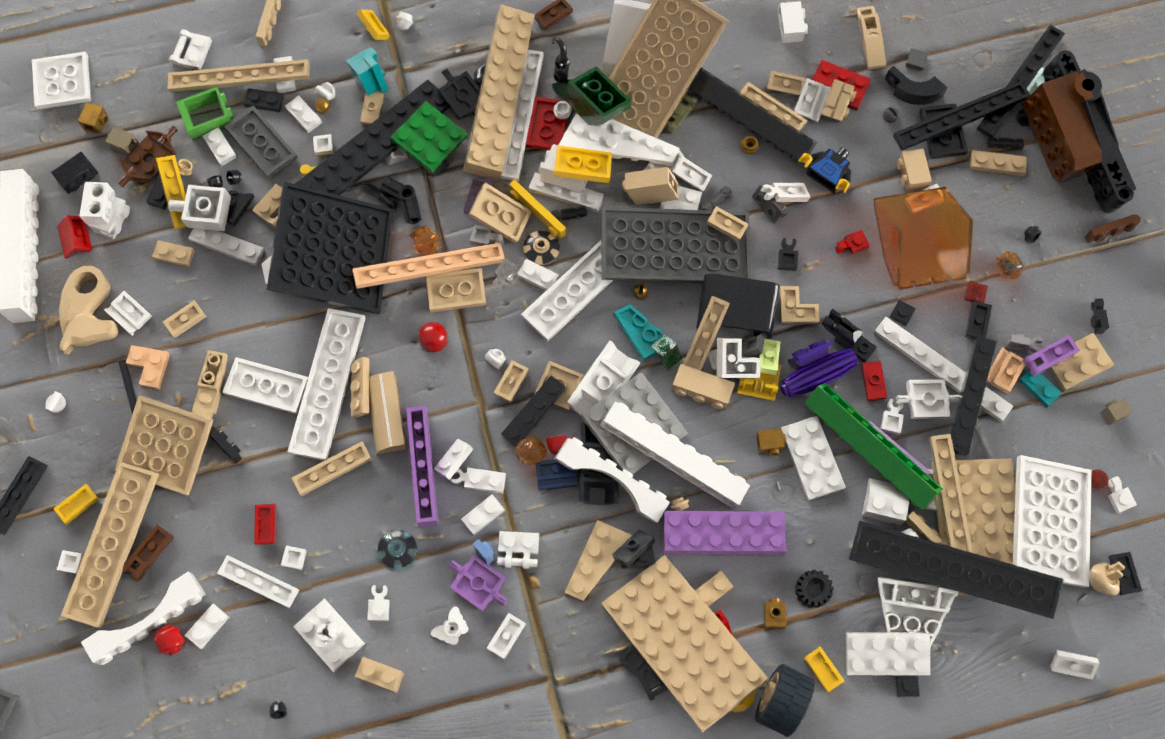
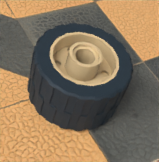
M784 664L779 665L768 680L760 697L755 713L756 721L786 737L791 736L797 730L809 708L814 693V679Z

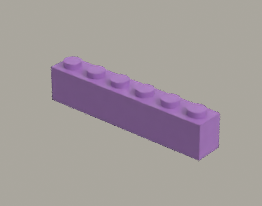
M426 406L406 408L416 523L419 528L439 526L429 413Z

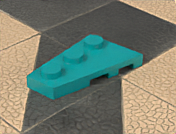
M631 304L614 312L613 316L642 361L675 344L672 338L666 337L661 329L654 327Z

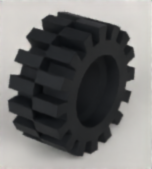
M806 571V573L800 576L795 585V594L798 595L797 599L801 600L804 606L808 605V608H819L825 605L833 595L834 586L831 585L833 583L832 580H829V576L827 574L824 575L823 571ZM814 581L820 584L822 592L819 596L814 597L807 592V584Z

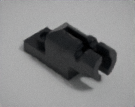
M834 309L830 311L828 317L826 316L821 323L828 332L836 337L834 339L836 343L844 349H852L857 358L864 363L877 348V346L862 336L864 331L847 318L842 317Z

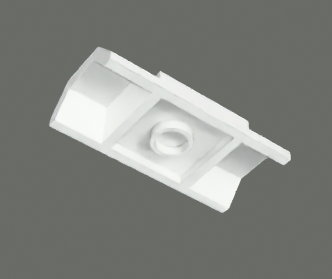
M609 341L567 401L568 405L573 411L581 415L628 382L640 365V362L627 357L616 348L612 341Z

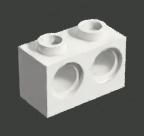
M85 182L79 216L86 224L108 225L109 218L112 217L111 204L115 198L114 190L108 183Z

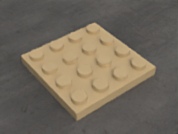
M138 396L115 471L118 468L119 462L159 474L155 485L184 495H190L213 420L144 396Z

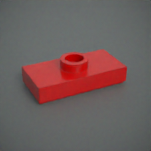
M881 361L862 363L861 370L867 401L887 399Z
M276 504L255 505V545L276 544Z

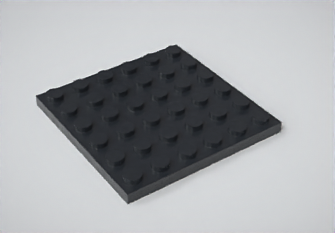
M284 182L266 290L379 314L381 312L384 284L357 289L353 269L387 263L393 209Z

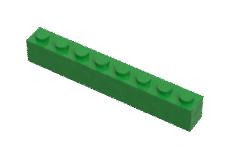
M826 383L817 386L805 401L808 409L813 414L818 415L826 426L835 430L838 437L847 441L856 453L861 454L870 466L878 469L882 477L891 481L901 494H905L911 499V503L915 507L924 510L942 492L943 488Z

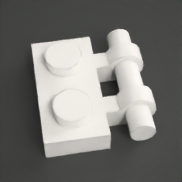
M499 531L498 552L506 553V557H498L497 565H504L505 568L523 566L524 569L537 567L538 559H530V554H538L539 533ZM512 553L524 554V558H512Z

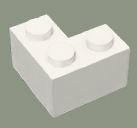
M717 338V377L760 378V358L742 357V339Z

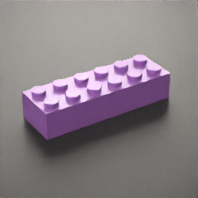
M664 511L663 555L783 556L786 552L785 512Z

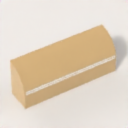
M394 371L369 377V407L376 455L406 450L407 445L396 375Z

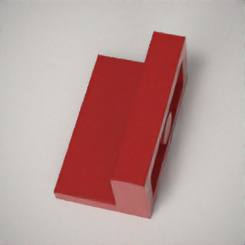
M66 215L57 226L64 258L68 259L75 251L89 253L92 247L86 223L80 216Z

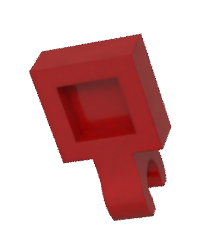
M859 230L845 235L844 240L837 242V246L834 248L837 254L847 250L854 254L868 249L870 245L863 231Z

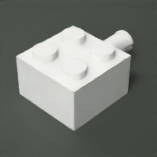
M188 185L185 201L171 199L168 209L170 212H183L181 220L188 228L225 231L231 196L225 188Z

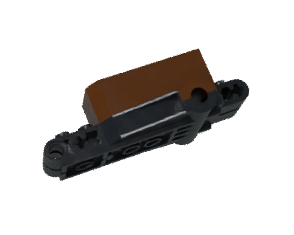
M1063 50L1044 68L1043 76L1045 82L1021 105L1024 112L1027 113V119L1052 177L1061 183L1086 174L1087 181L1095 193V200L1099 203L1101 209L1106 213H1113L1133 199L1134 191L1137 188L1119 150V143L1101 92L1102 82L1096 74L1086 71V69L1080 70L1073 53Z

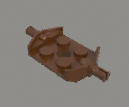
M173 125L165 133L146 130L147 136L124 160L119 158L125 173L117 184L123 188L129 181L149 183L159 172L156 158L176 155L171 143V137L178 130ZM153 156L154 159L151 162H145L147 157Z

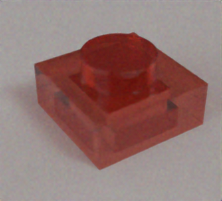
M969 281L964 300L984 303L988 286Z

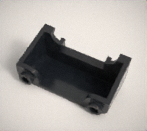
M714 273L705 274L696 328H699L711 297L715 296L730 303L720 326L753 331L755 336L762 335L765 339H771L780 285L774 282Z

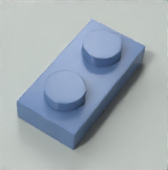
M479 539L473 543L475 552L486 564H492L494 562L492 547L486 541L482 543Z

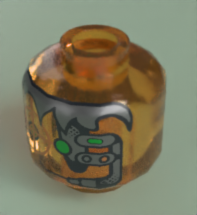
M1007 251L996 258L995 268L1002 278L1014 280L1022 274L1021 270L1024 264L1016 253Z

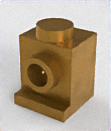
M771 598L769 602H765L763 604L764 629H785L787 627L786 603H781V599ZM773 609L779 611V616L773 615Z

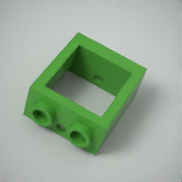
M218 87L176 102L186 130L192 140L202 137L218 127L220 130L225 128L224 126L231 122V118L234 117L230 107L226 108L225 103H228L224 92L220 93ZM218 101L224 115L194 126L189 112Z

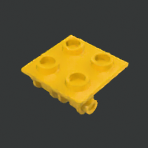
M778 364L776 375L760 372V378H740L737 394L775 401L779 387L781 365Z

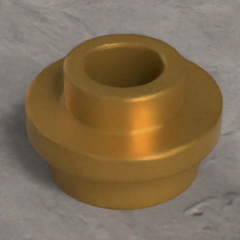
M748 136L741 142V149L746 154H754L759 148V142L753 136Z

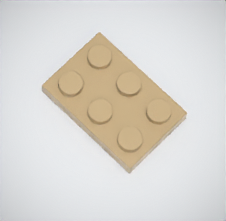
M484 183L468 216L498 234H502L503 237L513 243H517L532 211L489 184Z
M482 268L426 276L430 312L486 305Z
M1094 333L1075 342L1080 350L1077 354L1049 368L1063 392L1114 366V363Z

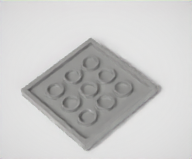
M642 372L580 415L621 471L623 469L627 470L631 474L636 473L653 459L600 426L615 401L625 404L630 411L643 415L646 421L659 425L662 431L675 435L679 440L688 434Z

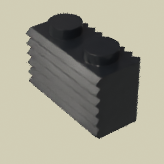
M80 151L51 171V174L67 194H70V192L78 190L80 185L86 181L94 179L98 172L82 151Z

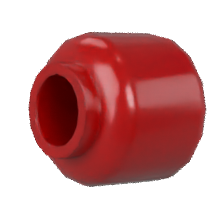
M169 624L155 631L156 635L153 640L160 654L168 653L169 656H172L181 651L180 646L185 641L177 626Z

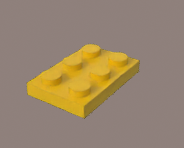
M557 145L554 176L609 183L612 152Z

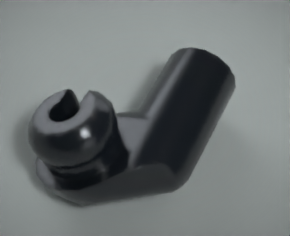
M483 63L473 74V80L479 88H481L486 63Z

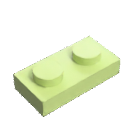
M765 339L763 352L759 354L761 373L777 374L781 341Z

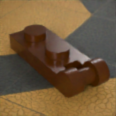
M1134 214L1093 228L1087 233L1085 239L1087 243L1093 241L1097 243L1106 239L1107 236L1112 235V237H1115L1124 230L1131 232L1141 222V218Z
M157 524L124 563L123 572L131 574L132 579L136 582L140 581L148 568L173 540L174 536ZM136 562L141 564L138 568L134 567Z

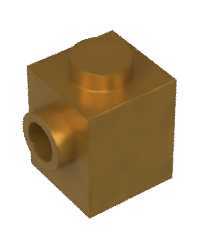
M85 103L78 123L85 131L101 134L104 125L108 122V114L103 106L97 103Z
M781 428L761 430L756 434L759 455H779L787 444L786 435L782 434Z

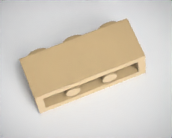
M680 364L672 391H675V394L685 397L687 395L692 397L694 401L699 403L707 402L716 409H726L735 383Z

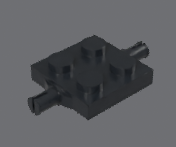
M446 68L441 73L446 78L447 83L438 89V94L458 120L470 114H473L475 117L481 89L467 71L453 77L448 68Z

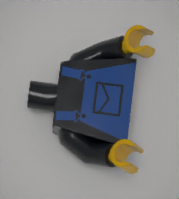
M840 148L837 153L832 149H828L825 152L821 151L812 155L804 153L801 156L799 162L805 163V168L808 167L806 175L834 194L838 188L843 189L844 193H846L851 183V170L848 168L850 162L846 160L849 152L845 148Z

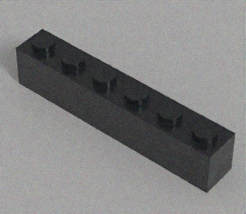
M977 336L973 342L950 433L955 454L966 456L970 452L997 344L995 340Z

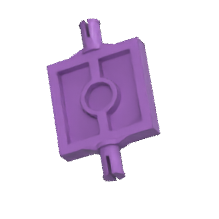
M475 555L463 567L454 560L451 561L452 564H449L448 567L457 572V576L450 589L482 612L493 600H496L502 606L505 605V602L507 603L508 599L499 593L500 587L506 581L505 576Z

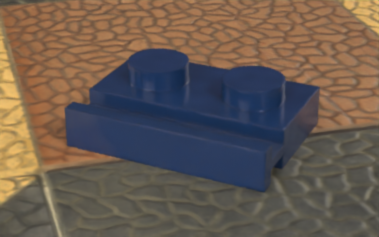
M554 459L535 461L539 491L578 486L576 469L570 470Z

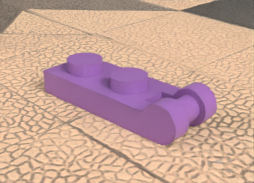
M1067 335L1031 354L1022 361L1025 366L1028 365L1031 370L1030 373L1034 377L1077 354L1080 350L1071 336ZM1038 359L1042 365L1037 366L1035 360Z

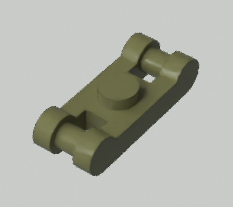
M685 92L669 118L673 122L668 121L664 126L668 129L669 133L673 134L697 105L699 99L688 95V92ZM685 101L688 103V105L685 106L682 103Z

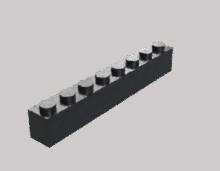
M702 67L687 91L694 95L696 93L701 95V100L707 104L713 103L716 105V110L719 112L730 114V119L736 123L742 122L745 124V128L748 131L759 133L763 141L774 143L776 145L775 148L780 152H788L791 154L790 158L798 163L804 153L810 155L817 144L816 141Z

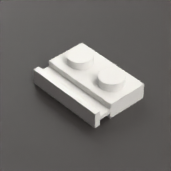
M807 78L794 112L804 118L818 122L831 87L824 86V84Z
M125 291L111 303V306L104 309L132 336L137 329L139 330L152 317Z

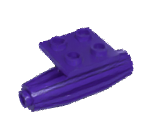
M821 340L808 346L809 349L804 348L792 353L793 357L787 359L788 362H795L800 368L781 381L780 389L782 393L791 398L812 392L821 384H829L841 378L858 366L855 352L848 348L828 354V347L833 345V342Z

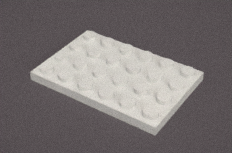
M1023 455L1017 456L1013 565L1064 579L1063 584L1082 588L1089 587L1091 470Z

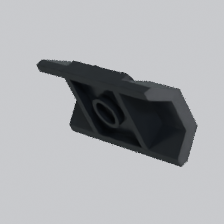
M581 423L580 441L583 443L582 446L587 450L590 448L600 453L599 457L603 460L609 459L613 461L585 423ZM579 469V501L594 505L619 503V483L602 472L591 469Z

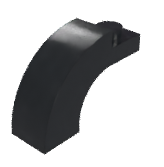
M894 65L888 70L885 77L888 84L895 88L893 95L896 98L914 105L933 103L941 99L948 88L935 76L925 82L912 81Z

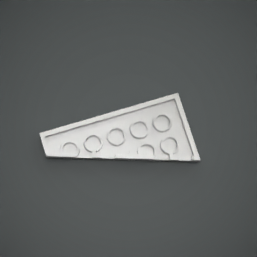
M577 112L559 143L560 146L612 152V158L621 159V157L631 158V161H638L639 159L653 164L668 166L673 165L680 149L612 119L602 125H588Z

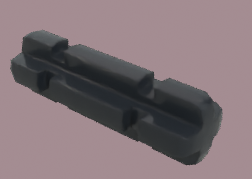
M989 137L987 147H997L1000 149H1012L1014 147V149H1022L1024 147V139L1016 138L1014 140V138L997 139L996 137Z
M578 206L577 209L572 207L561 209V211L554 210L551 211V214L560 221V219L577 218V216L585 217L587 216V210L585 206Z

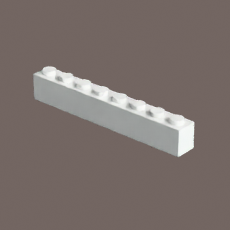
M615 401L600 424L607 431L733 509L740 505L750 486L744 478L734 476L726 467L718 466L712 462L710 457L699 454L691 445L681 443L675 435L665 433L659 425L649 423L643 415L633 413L623 403Z

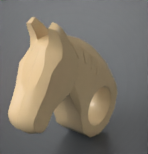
M82 266L74 270L68 277L62 290L59 305V321L63 338L60 343V350L64 351L66 355H69L75 346H90L113 339L118 335V327L113 321L100 320L93 316L94 311L109 296L111 286L101 270L94 266ZM91 279L97 280V286L93 291L85 294L80 293L84 282Z

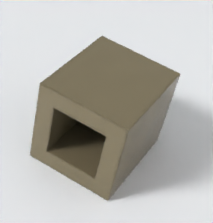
M113 127L112 131L108 133L105 141L112 151L128 156L139 143L134 134Z

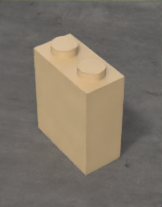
M668 167L625 173L623 190L627 192L635 205L678 200V182Z

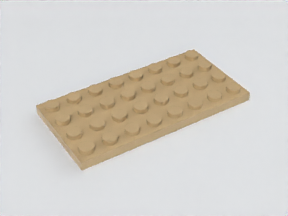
M654 0L609 76V79L632 100L631 108L612 120L658 138L729 20L698 0Z
M665 555L601 603L702 733L768 681V677Z

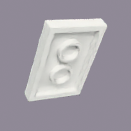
M323 599L293 626L333 672L340 668L365 644L326 599Z

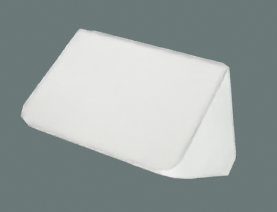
M400 148L386 158L387 165L408 159L407 153Z

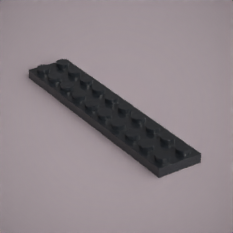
M427 79L295 184L336 195L344 193L389 157L392 152L399 149L397 145L390 141V137L425 101L441 113L449 109L438 94V88Z
M863 521L858 523L849 560L1051 619H1054L1064 580Z

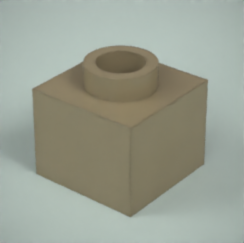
M1115 399L1105 404L1106 408L1101 412L1108 425L1118 422L1133 413L1125 399L1119 402Z

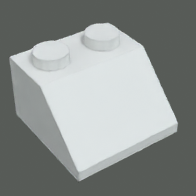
M869 478L862 516L901 526L907 518L909 498L905 494H901L893 483Z

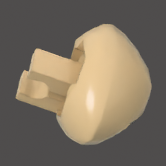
M1120 562L1113 565L1107 563L1094 565L1089 573L1092 588L1102 594L1117 595L1120 591L1119 578L1123 577V573L1120 571L1124 570L1125 566Z

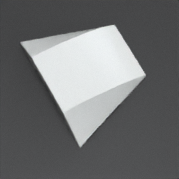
M877 577L887 632H928L930 634L931 648L942 626L941 624L951 609L950 606L955 596L957 597L959 592L930 583Z

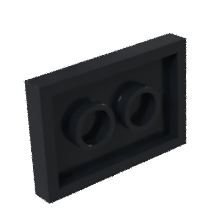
M955 103L923 107L919 111L921 121L956 108L957 105ZM962 126L926 141L931 159L966 155L968 152Z

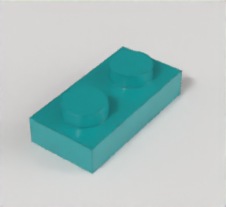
M1029 370L1018 381L1047 408L1062 393L1041 373L1033 377L1030 373L1031 370Z

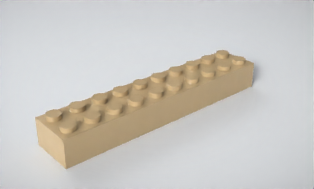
M500 5L493 28L464 163V172L497 181L503 173L535 14Z

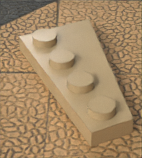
M597 520L565 594L583 602L615 561L612 554L632 535Z

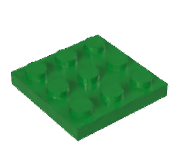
M425 101L390 137V141L433 174L467 138L468 134Z

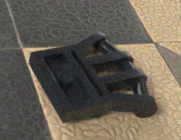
M633 644L619 658V661L639 678L650 701L654 700L655 696L668 690ZM647 671L661 684L650 689L643 673Z

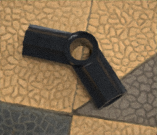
M389 176L385 178L380 190L401 202L406 224H416L421 221L422 218L414 187L404 185ZM408 194L412 195L409 198H405V196Z

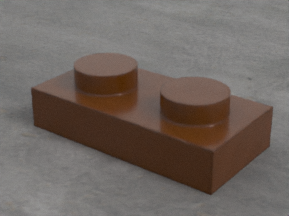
M556 0L537 12L534 19L544 30H547L573 13V8L566 0Z

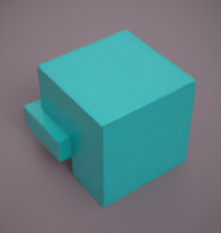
M372 47L346 60L356 83L367 96L378 90L382 93L389 90L384 79L386 73L380 67L376 58L378 54Z

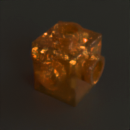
M426 225L409 234L414 242L412 246L417 254L421 253L423 256L433 255L441 248L438 243L440 241L439 236Z

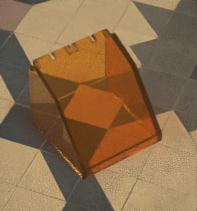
M946 187L874 198V210L884 262L893 286H898V289L902 290L913 288L911 283H914L915 287L931 285V280L933 284L949 282L948 277L952 281L966 279V274L970 273L973 219Z

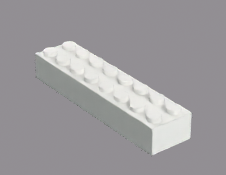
M23 169L0 171V313L11 323L35 321V314H37L35 297L38 295L36 279L38 278L36 262H38V254L36 252L38 236L36 228L39 227L37 219L39 187Z

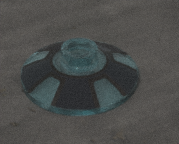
M391 530L380 539L377 549L378 556L381 562L389 568H405L414 561L417 555V542L405 530ZM396 544L400 545V549L398 551L393 550V547Z

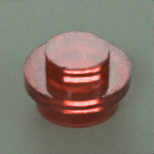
M1099 469L1091 471V487L1095 489L1106 487L1108 484L1107 474Z

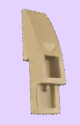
M874 6L856 8L862 36V47L868 70L885 68V50L878 13L875 12Z
M208 350L197 386L199 389L191 413L212 419L213 414L216 415L226 372L228 356L226 353Z

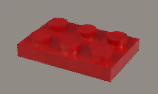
M821 60L812 80L827 87H832L834 79L855 86L854 91L857 93L854 101H849L847 107L857 111L871 79Z
M535 97L525 143L526 148L550 151L553 144L559 145L564 136L568 118H557L554 115L553 109L558 102L563 100Z

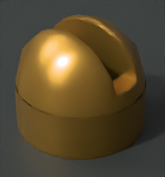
M316 99L315 106L318 112L326 113L329 111L330 101L328 99Z
M645 284L636 285L633 292L635 298L639 300L647 298L648 287ZM640 288H643L642 295L639 294Z

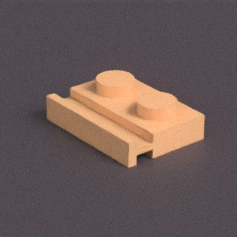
M1002 347L991 365L987 381L994 387L1009 394L1025 366L1022 361L1023 358L1006 351Z

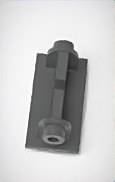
M760 185L752 198L775 224L780 217L783 218L787 215V209L780 202H775V198L765 200L766 192L760 191L762 188Z

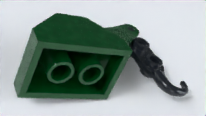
M558 37L552 39V44L556 42L560 48V54L556 57L553 74L556 82L552 84V88L557 95L573 103L577 114L588 125H602L631 108L632 100L597 66L574 79H568L570 61L567 58L566 45Z

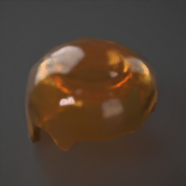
M536 436L523 438L515 449V455L521 463L527 462L529 465H535L540 462L547 453L545 444Z

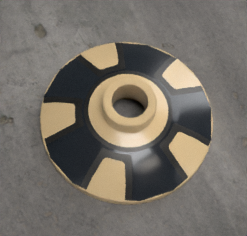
M538 230L526 237L523 243V252L529 261L538 265H546L557 258L560 252V244L557 237L551 235L549 231ZM539 243L545 244L543 247L538 246Z

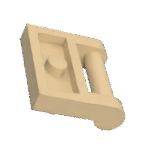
M277 184L269 190L252 210L256 216L275 229L278 216L275 219L273 217L279 211L282 188Z

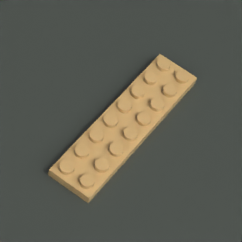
M119 462L61 616L102 628L123 572L124 563L127 561L158 479V473Z

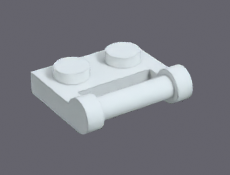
M182 29L179 33V41L173 55L169 58V62L173 65L201 70L212 40L210 37L190 33ZM188 40L190 41V44L188 46L184 59L180 58V56L185 46V43Z

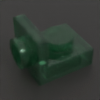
M666 335L652 345V349L659 354L662 364L667 370L683 359L678 345Z

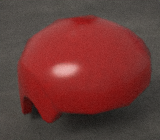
M437 322L424 324L419 330L421 347L427 352L435 353L441 351L447 345L445 327Z
M559 435L546 438L549 452L557 455L566 439H568L567 436Z

